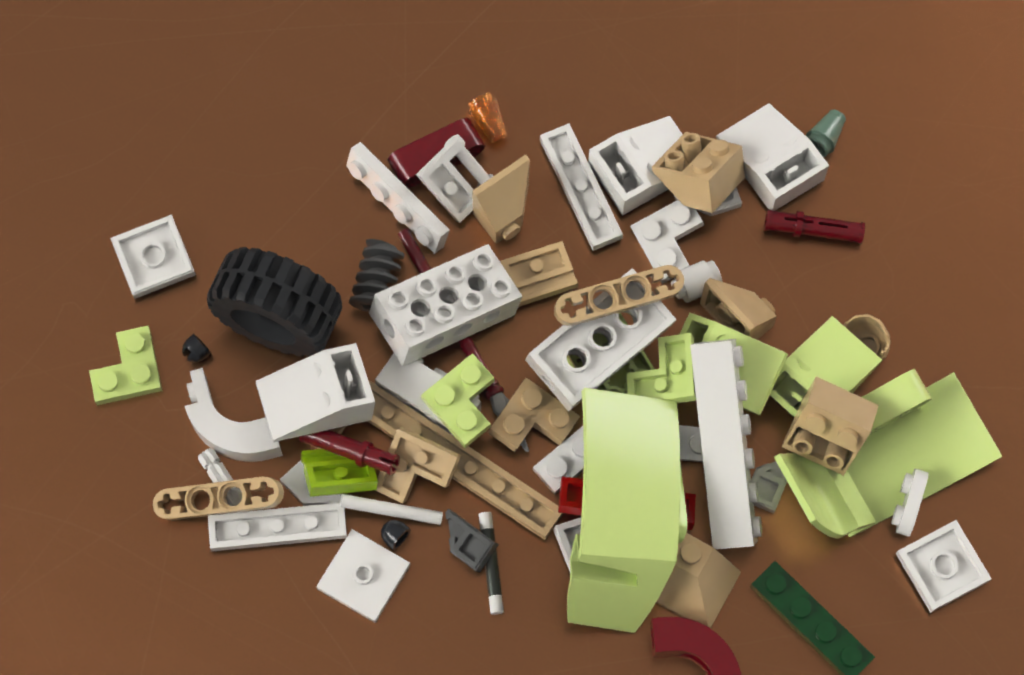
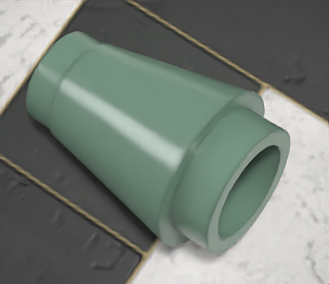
M832 109L807 132L806 136L812 141L823 157L834 151L846 122V117L840 111Z

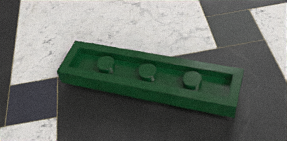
M776 561L751 584L750 587L840 675H859L875 658Z

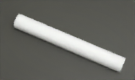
M342 494L340 507L437 525H441L443 512L347 494Z

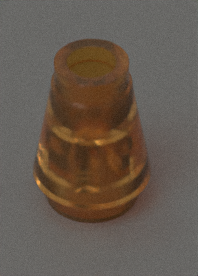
M488 92L468 102L470 108L468 113L489 139L490 143L507 136L497 98H493L492 94Z

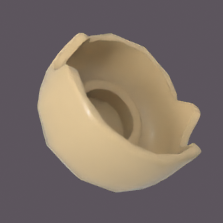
M869 314L855 315L843 324L882 360L887 357L891 338L880 319Z

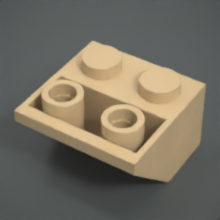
M685 132L652 166V171L684 206L713 213L745 179L742 145L701 136L697 133Z
M815 377L800 404L782 447L844 476L871 433L879 405L819 377Z

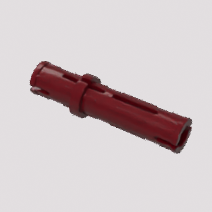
M767 209L764 230L793 233V237L799 238L801 235H809L862 244L865 234V223L804 215L802 211H797L796 214Z
M330 430L299 436L300 442L308 443L354 460L357 466L363 468L370 466L392 476L397 470L392 466L399 465L400 456L398 454L376 448L372 442L367 440L360 442Z

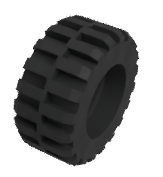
M240 247L229 252L225 256L207 294V303L211 313L218 317L225 326L231 327L234 332L239 335L242 334L248 340L260 343L266 348L276 349L281 353L288 355L291 353L300 357L305 355L309 357L325 349L342 311V301L339 292H336V288L332 284L327 283L325 278L315 274L310 268L295 263L294 260L288 257L284 258L278 256L277 253L265 252L259 248L248 249L247 247Z

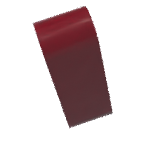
M462 118L397 149L390 154L387 161L396 177L407 188H412L422 183L416 174L444 148L445 143L452 136L459 134L465 141L466 149L473 157L478 156L486 146L470 118ZM456 156L450 160L454 167L462 164Z

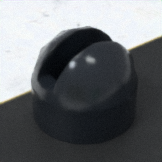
M194 333L182 345L183 356L189 355L187 361L192 363L200 362L211 354L207 346Z
M390 520L383 525L381 537L386 545L396 550L407 539L411 529L401 521Z

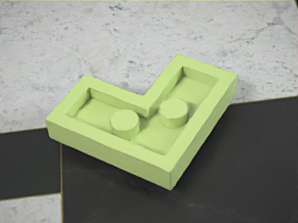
M149 325L116 332L121 364L89 370L94 399L97 405L163 391Z
M685 333L658 337L659 369L626 373L627 394L677 401V403L696 401L690 345L694 344L693 335Z
M472 353L421 395L423 402L464 448L491 427V423L471 400L494 382V376Z

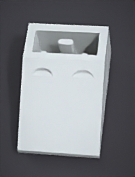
M770 103L716 135L717 140H725L742 145L745 178L766 207L772 211L779 209L825 180L829 164L812 141Z
M670 116L617 133L589 149L588 163L622 216L668 190L663 182L653 173L652 166L683 135Z
M356 343L322 350L256 380V387L273 442L372 420L375 399Z

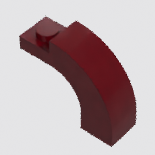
M682 617L652 618L650 630L653 658L683 657L696 662L707 675H741L739 664L731 648L724 639L709 627Z

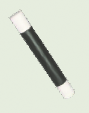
M492 512L479 513L480 531L495 541ZM495 550L485 565L491 615L504 613L497 551Z

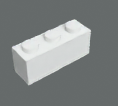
M393 353L376 377L375 384L453 435L421 399V395L447 373L439 368H435L433 371L423 364L424 360L422 358L402 367ZM477 395L471 402L481 412V401L479 400V395Z

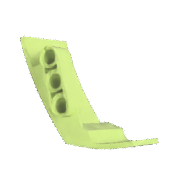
M912 369L862 396V398L879 406L871 433L844 476L794 452L779 453L774 456V459L809 522L825 535L839 539L847 534L849 537L855 536L893 516L897 504L902 506L906 495L900 492L906 473L912 474L915 468L929 473L922 498L924 500L1003 456L954 372L925 387L917 371Z
M583 388L581 393L584 469L580 534L575 535L570 556L567 620L568 623L635 633L660 597L677 562L678 544L683 541L687 532V513L680 461L677 401Z

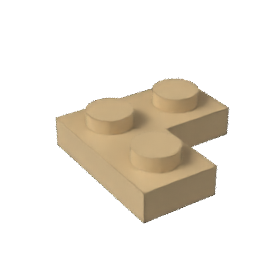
M525 378L487 433L514 452L532 427L560 445L580 416L572 410L568 412L560 401L528 378Z
M399 427L388 452L400 456L399 465L392 466L397 469L392 476L380 471L377 478V490L375 491L403 504L408 500L417 475L445 488L451 482L461 455L404 427Z

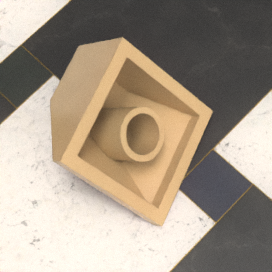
M526 154L472 191L473 215L496 244L503 239L506 241L512 239L521 230L520 227L523 224L529 187L530 159Z
M709 278L704 284L700 304L716 322L756 340L774 326L777 316L774 314L775 309L766 298L760 299L755 292Z
M686 533L683 541L678 544L677 562L656 603L683 618L697 621L711 629L741 571L715 548Z

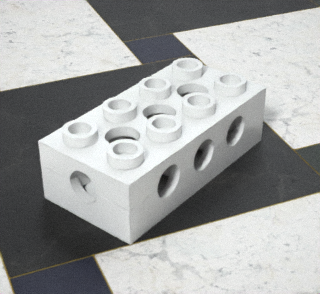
M489 244L376 293L369 314L403 367L514 316L523 296Z
M631 268L622 277L636 274L637 272ZM631 282L626 286V293L631 299L639 300L644 297L645 291L640 283ZM602 292L593 302L598 308L607 309L612 305V298L607 292ZM661 301L623 311L632 316L633 325L622 323L619 319V313L574 326L562 325L528 353L525 361L569 412L582 401L581 391L583 388L597 389L674 324L677 319ZM585 306L586 314H591L588 307ZM599 333L604 335L608 340V346L602 347L597 345L593 340V334ZM567 356H578L582 360L583 366L581 368H573L568 364Z

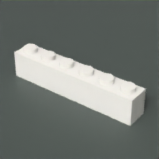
M736 339L694 343L690 345L712 546L715 549L751 547L758 542L757 537H762V521L760 516H755L754 503L759 502L757 482H751L750 469L755 468V457L753 448L747 447L746 435L751 434V421L749 414H744L742 401L747 400V385L745 380H740L739 367L744 365L742 346H736Z

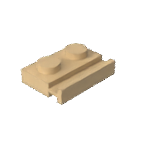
M563 241L500 261L523 296L518 307L578 288V281L575 278Z

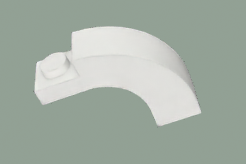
M203 368L190 371L192 382L186 385L191 403L193 404L186 405L185 409L194 430L207 446L227 458L244 462L264 461L283 456L279 441L273 442L266 417L249 422H236L223 417L214 407Z

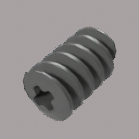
M377 239L366 240L368 247L364 248L362 252L365 259L359 263L361 271L357 272L355 277L358 283L353 285L352 292L354 296L349 299L351 306L365 312H370L376 293L389 288L387 283L394 284L398 282V278L390 274V272L401 270V266L393 261L394 259H404L405 256L394 245Z

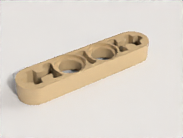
M664 265L561 295L556 301L554 316L561 324L574 326L676 296L683 288L684 276L677 267ZM664 274H667L669 278L676 279V282L672 285V290H668L666 285H662L654 289L656 295H651L652 289L647 279L648 277L652 278V284L660 282ZM631 282L640 283L645 291L644 297L639 300L631 299L626 293V286ZM599 291L607 292L612 298V305L607 309L598 308L593 302L594 294ZM581 296H587V307L591 314H586V307L576 310L574 318H570L568 313L561 312V309L565 306V301H570L572 306L583 303L584 300Z
M264 476L160 490L155 495L152 506L157 516L167 520L270 509L281 503L284 497V489L278 480ZM265 484L274 489V494L268 496V501L264 497H252L251 491L265 490ZM233 487H238L242 492V500L236 506L229 505L226 499L228 491ZM205 491L210 497V503L205 509L198 510L194 504L195 496L199 492ZM170 496L172 500H185L186 507L173 506L170 513L169 510L164 509L163 505L169 502Z

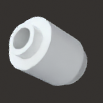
M702 260L682 269L684 285L676 297L678 299L683 298L688 303L702 296L704 284L709 278L723 282L713 260L708 262ZM675 278L671 281V286L676 282Z

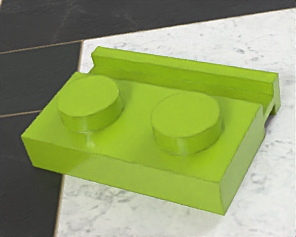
M324 449L302 451L301 463L304 466V475L310 497L377 490L378 479L375 468L357 466L354 460Z

